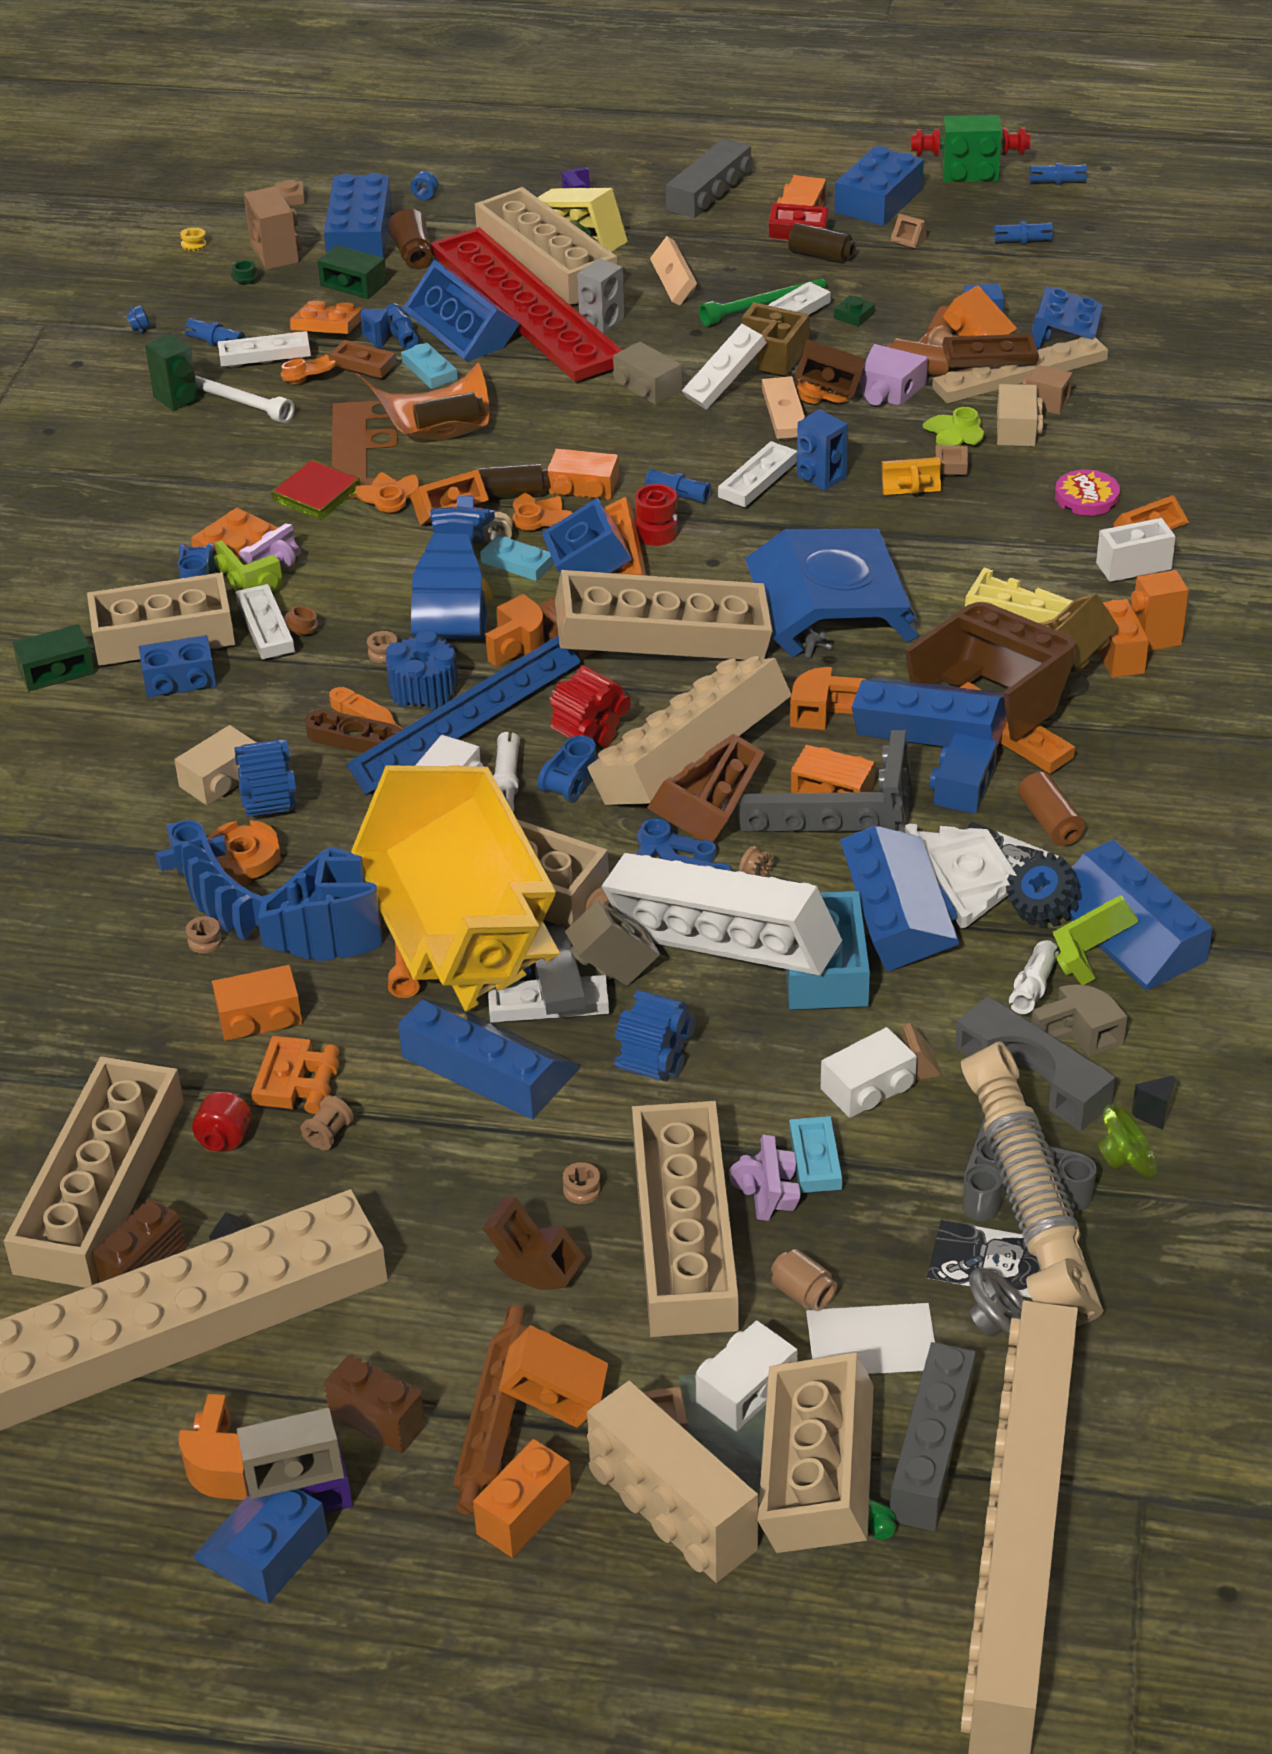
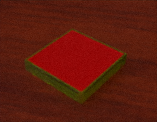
M310 459L271 491V496L275 502L322 520L356 492V486L361 485V480L359 477Z

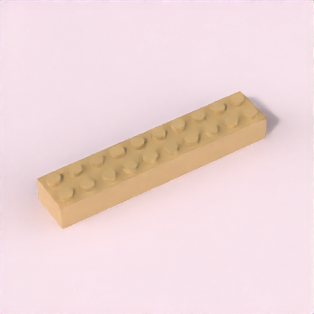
M352 1190L344 1191L1 1319L0 1431L388 1282L383 1246Z
M1023 1300L1021 1319L1011 1318L1008 1345L1017 1347L1009 1346L1004 1374V1381L1006 1382H1004L1001 1397L1000 1419L997 1429L995 1459L992 1468L990 1498L987 1508L985 1538L982 1548L980 1578L977 1588L974 1626L971 1635L969 1666L963 1701L961 1732L970 1734L968 1754H1030L1078 1311V1308Z

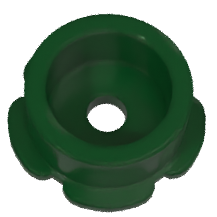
M240 260L232 265L233 270L230 274L238 284L250 285L259 275V270L255 267L253 261Z

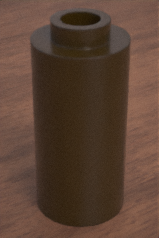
M801 223L794 224L788 242L789 250L792 252L840 263H846L848 258L851 259L853 257L856 246L850 234Z
M475 392L417 402L412 405L417 430L448 421L480 423V416L485 415L482 397L476 398ZM453 426L444 427V428H441V429H439V430H444V429H449V428H454V427H453Z
M541 463L477 468L488 499L519 497L523 493H527L530 496L543 495V489H549L548 469L541 470Z

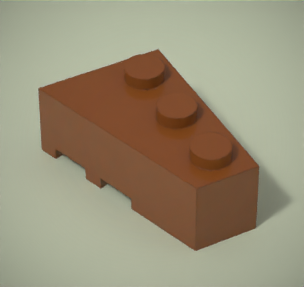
M733 733L708 750L698 761L686 765L673 778L670 776L664 780L647 808L697 839L714 842L728 821L765 752Z

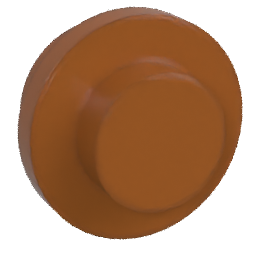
M305 606L292 607L284 618L289 630L299 636L314 633L318 627L317 614Z

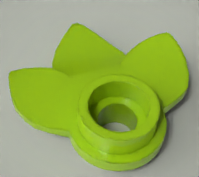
M970 407L957 408L954 410L953 415H937L923 423L924 429L937 433L936 445L960 446L963 442L976 445L984 437V431L980 428L981 419L978 416V412Z

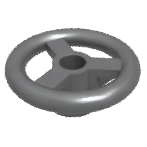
M986 1268L973 1270L969 1278L970 1288L977 1302L970 1309L973 1321L989 1336L993 1337L1000 1331L1009 1336L1011 1318L1021 1319L1022 1302L1024 1299L1008 1281L996 1272Z

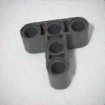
M985 1117L965 1171L962 1201L964 1213L969 1218L978 1221L991 1220L996 1217L1000 1211L1004 1196L1007 1194V1187L1003 1184L1004 1178L999 1175L1001 1170L996 1167L998 1162L993 1158L995 1153L990 1150L991 1144L987 1142L983 1128L986 1122ZM1048 1146L1047 1149L1051 1152L1054 1166L1058 1170L1057 1175L1061 1178L1060 1183L1064 1186L1063 1192L1066 1193L1067 1201L1071 1204L1070 1209H1085L1093 1201L1096 1178V1165L1094 1161L1080 1153Z

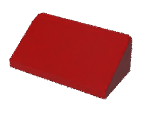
M773 203L768 222L769 237L789 240L791 229L795 223L827 229L829 207Z

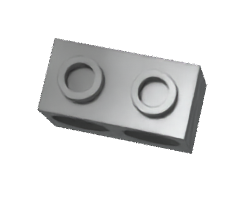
M598 258L577 273L579 313L604 334L624 319L623 267Z

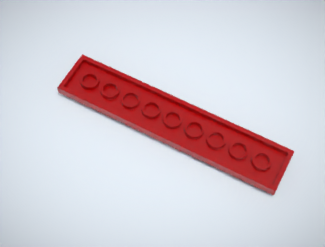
M480 227L430 243L431 253L435 258L517 320L520 324L516 330L574 382L586 380L590 376L614 369L613 355L622 351V349Z

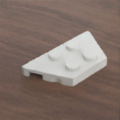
M917 824L905 825V833L922 837L938 884H940L958 915V918L955 920L960 928L969 926L1008 896L1006 886L1010 884L1007 878L1009 874L1015 876L1016 874L988 829L969 828L963 830L956 827L940 826V833L917 831Z

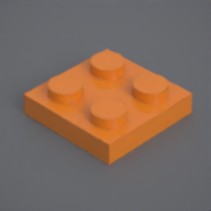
M309 301L290 318V330L349 334L361 322L360 312L363 308H356L352 303H337L336 306H325L323 301Z
M235 508L192 536V547L207 546L208 543H214L215 545L216 542L222 540L241 561L239 556L240 550L246 546L254 545L262 539L264 534L269 531H275L278 527L246 511Z

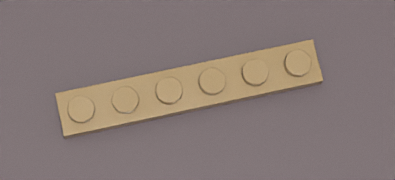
M1080 337L1076 340L1056 343L1053 346L1037 350L1039 354L1037 364L973 366L972 368L948 372L945 375L934 377L932 389L946 403L998 390L999 384L1023 383L1026 375L1030 376L1037 365L1068 371L1105 361L1108 358V349L1096 337L1094 339Z

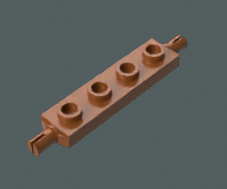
M518 1305L507 1307L504 1325L500 1328V1332L490 1340L452 1486L460 1491L455 1508L458 1512L465 1515L474 1513L473 1500L479 1495L483 1486L489 1485L502 1469L501 1458L505 1442L511 1432L510 1422L515 1403L518 1399L499 1391L508 1348L526 1330L522 1326L525 1310Z

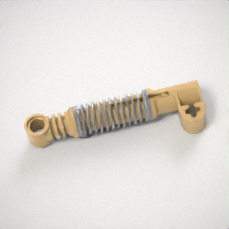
M998 1041L961 1061V1068L967 1083L978 1096L979 1102L982 1105L986 1118L983 1127L987 1142L991 1144L990 1150L995 1153L993 1158L998 1162L996 1167L1001 1170L999 1175L1004 1178L1003 1184L1007 1187L1006 1193L1010 1195L1009 1201L1014 1204L1012 1210L1017 1213L1015 1217L1017 1221H1020L1018 1227L1023 1230L1022 1236L1024 1237L1025 1245L1029 1253L1037 1257L1041 1271L1027 1277V1288L1033 1302L1078 1308L1076 1326L1084 1325L1097 1319L1104 1310L1078 1244L1081 1236L1076 1219L1073 1218L1074 1213L1070 1209L1071 1204L1067 1201V1195L1063 1192L1064 1186L1060 1183L1061 1178L1057 1175L1058 1170L1054 1166L1051 1152L1047 1149L1048 1144L1044 1141L1045 1136L1041 1132L1042 1128L1039 1125L1038 1117L1031 1107L1026 1106L1023 1095L1020 1092L1019 1085L1017 1084L1019 1071L1015 1060L1008 1048Z

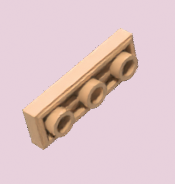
M666 236L650 257V260L671 301L680 306L686 298L692 296L697 282L675 240Z
M792 376L762 379V391L776 438L787 441L796 440L798 422L804 419L805 416Z

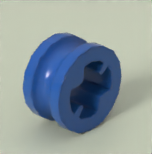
M419 172L411 182V191L417 198L428 200L438 189L437 178L430 172ZM423 182L427 184L426 189L422 187Z

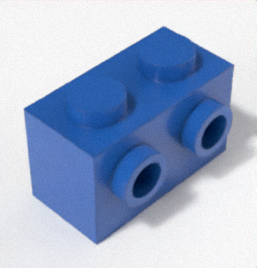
M820 409L798 422V477L824 491L847 478V423Z

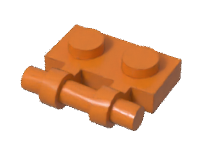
M272 1036L251 1093L253 1105L293 1109L296 1098L299 1097L306 1098L304 1109L308 1113L316 1114L320 1110V1102L325 1096L330 1095L331 1088L329 1082L337 1074L339 1068V1060L337 1059L339 1049L330 1044L324 1047L322 1053L312 1052V1043L309 1039ZM305 1072H315L314 1079L304 1078Z

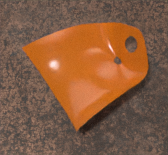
M479 362L465 377L448 387L414 394L385 392L375 388L355 373L376 394L396 428L411 437L438 441L470 433L488 424V392ZM475 392L476 398L482 397L485 415L480 416V423L448 421L420 430L416 428L413 403ZM450 426H453V427H454V428L439 430V429L444 428V427H450Z

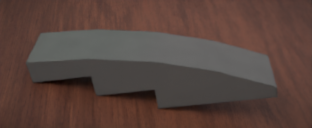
M563 924L546 926L560 952V955L548 962L545 959H540L532 964L535 978L538 981L541 999L544 1001L546 1015L586 1009L584 990L575 957L570 951L571 944L565 933V927Z

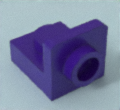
M582 167L563 171L562 188H590L588 168Z

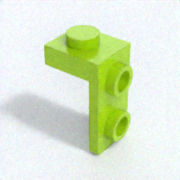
M222 540L215 543L217 555L214 556V563L219 573L225 574L235 591L265 584L269 585L272 592L283 588L280 561L274 554L243 565Z
M1117 896L1053 932L1061 953L1056 955L1060 967L1067 976L1073 973L1081 985L1096 979L1085 951L1138 922L1136 914L1123 896Z

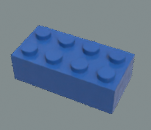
M371 173L366 176L342 174L333 177L324 228L326 253L336 245H340L379 257H385L388 236L387 226L392 207L389 175H380L378 173Z

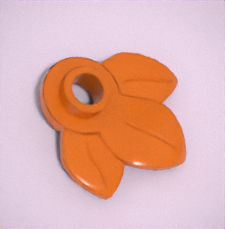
M327 354L312 361L293 358L282 364L280 375L283 381H289L290 384H298L304 382L308 375L319 374L332 369L336 365V361H329Z
M801 378L798 379V397L807 403L819 404L822 398L836 403L850 401V397L847 394L843 395L842 392L832 391L831 388L826 390L825 386L820 388L819 384L814 385L813 382L808 383L807 380L803 382Z
M380 472L372 485L356 486V495L363 502L375 504V507L380 511L396 513L406 505V499L419 487V481L415 474L406 476L397 482L387 474Z
M523 493L513 501L512 505L515 511L512 517L514 526L526 532L535 531L541 526L551 527L573 513L568 510H562L560 496L536 501L529 494Z

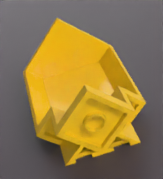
M386 765L351 852L362 857L365 881L374 883L377 886L379 910L413 980L440 979L443 986L452 985L464 1011L467 1012L479 1004L477 998L494 987L501 991L526 976L524 969L540 959H545L548 962L560 955L555 942L543 922L556 891L488 767Z

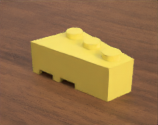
M612 188L550 189L537 197L568 221L576 220L590 230V237L611 252L628 242Z
M984 567L966 595L965 607L975 602H988L1040 623L1054 619L1072 600L1037 588L1035 593L1019 587V580L1009 578L1007 583L992 577L993 570Z

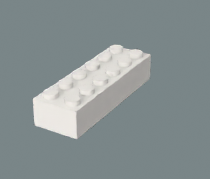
M624 853L601 886L613 909L645 929L652 942L656 944L821 975L842 942L817 886L809 883H797L780 880L775 877L768 878L750 875L741 871L733 872L716 869L711 866L687 864L677 860L669 861L652 858L648 855L640 856Z

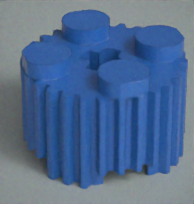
M423 630L416 634V638L409 637V640L403 639L402 643L397 642L388 645L386 650V667L390 697L394 703H398V706H408V702L410 705L417 704L418 706L425 704L426 708L436 710V707H441L449 702V695H453V691H456V686H458L456 653L454 648H451V644H447L446 640L441 641V638H437L435 632Z
M272 740L234 747L235 763L239 765V792L246 817H258L296 810L294 795L296 785L293 770L289 771L288 761H290L287 740Z
M637 990L633 996L637 1000L634 1003V1008L631 1011L624 1010L617 1024L615 1040L621 1041L622 1048L620 1053L622 1054L620 1057H615V1066L619 1069L661 1081L668 1079V1076L678 1077L685 1061V1056L681 1054V1049L684 1047L685 1039H690L694 1032L696 1016L687 1013L688 1008L684 1002Z

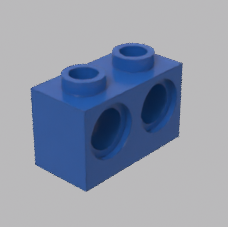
M207 635L138 646L147 698L216 687Z

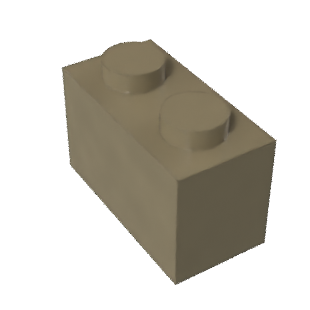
M638 342L613 355L614 382L656 405L682 391V364L646 344Z
M596 900L565 931L573 945L570 951L583 965L590 963L596 967L601 975H606V979L611 980L615 978L626 986L660 955L645 929L599 900Z
M330 1408L237 1428L250 1499L344 1478Z

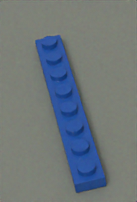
M558 635L346 763L363 793L367 794L377 788L386 765H415L441 735L454 739L459 738L581 663L574 649L560 648Z

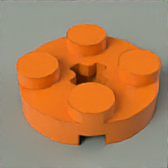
M250 820V826H238V821L229 822L215 829L207 838L225 836L226 855L216 857L224 871L241 886L250 884L254 878L267 873L281 861L277 833L272 827L260 821Z

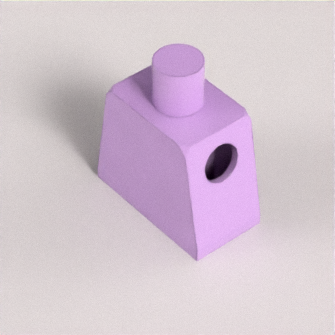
M874 344L863 366L861 394L872 405H879L882 401L902 405L926 385L928 357Z

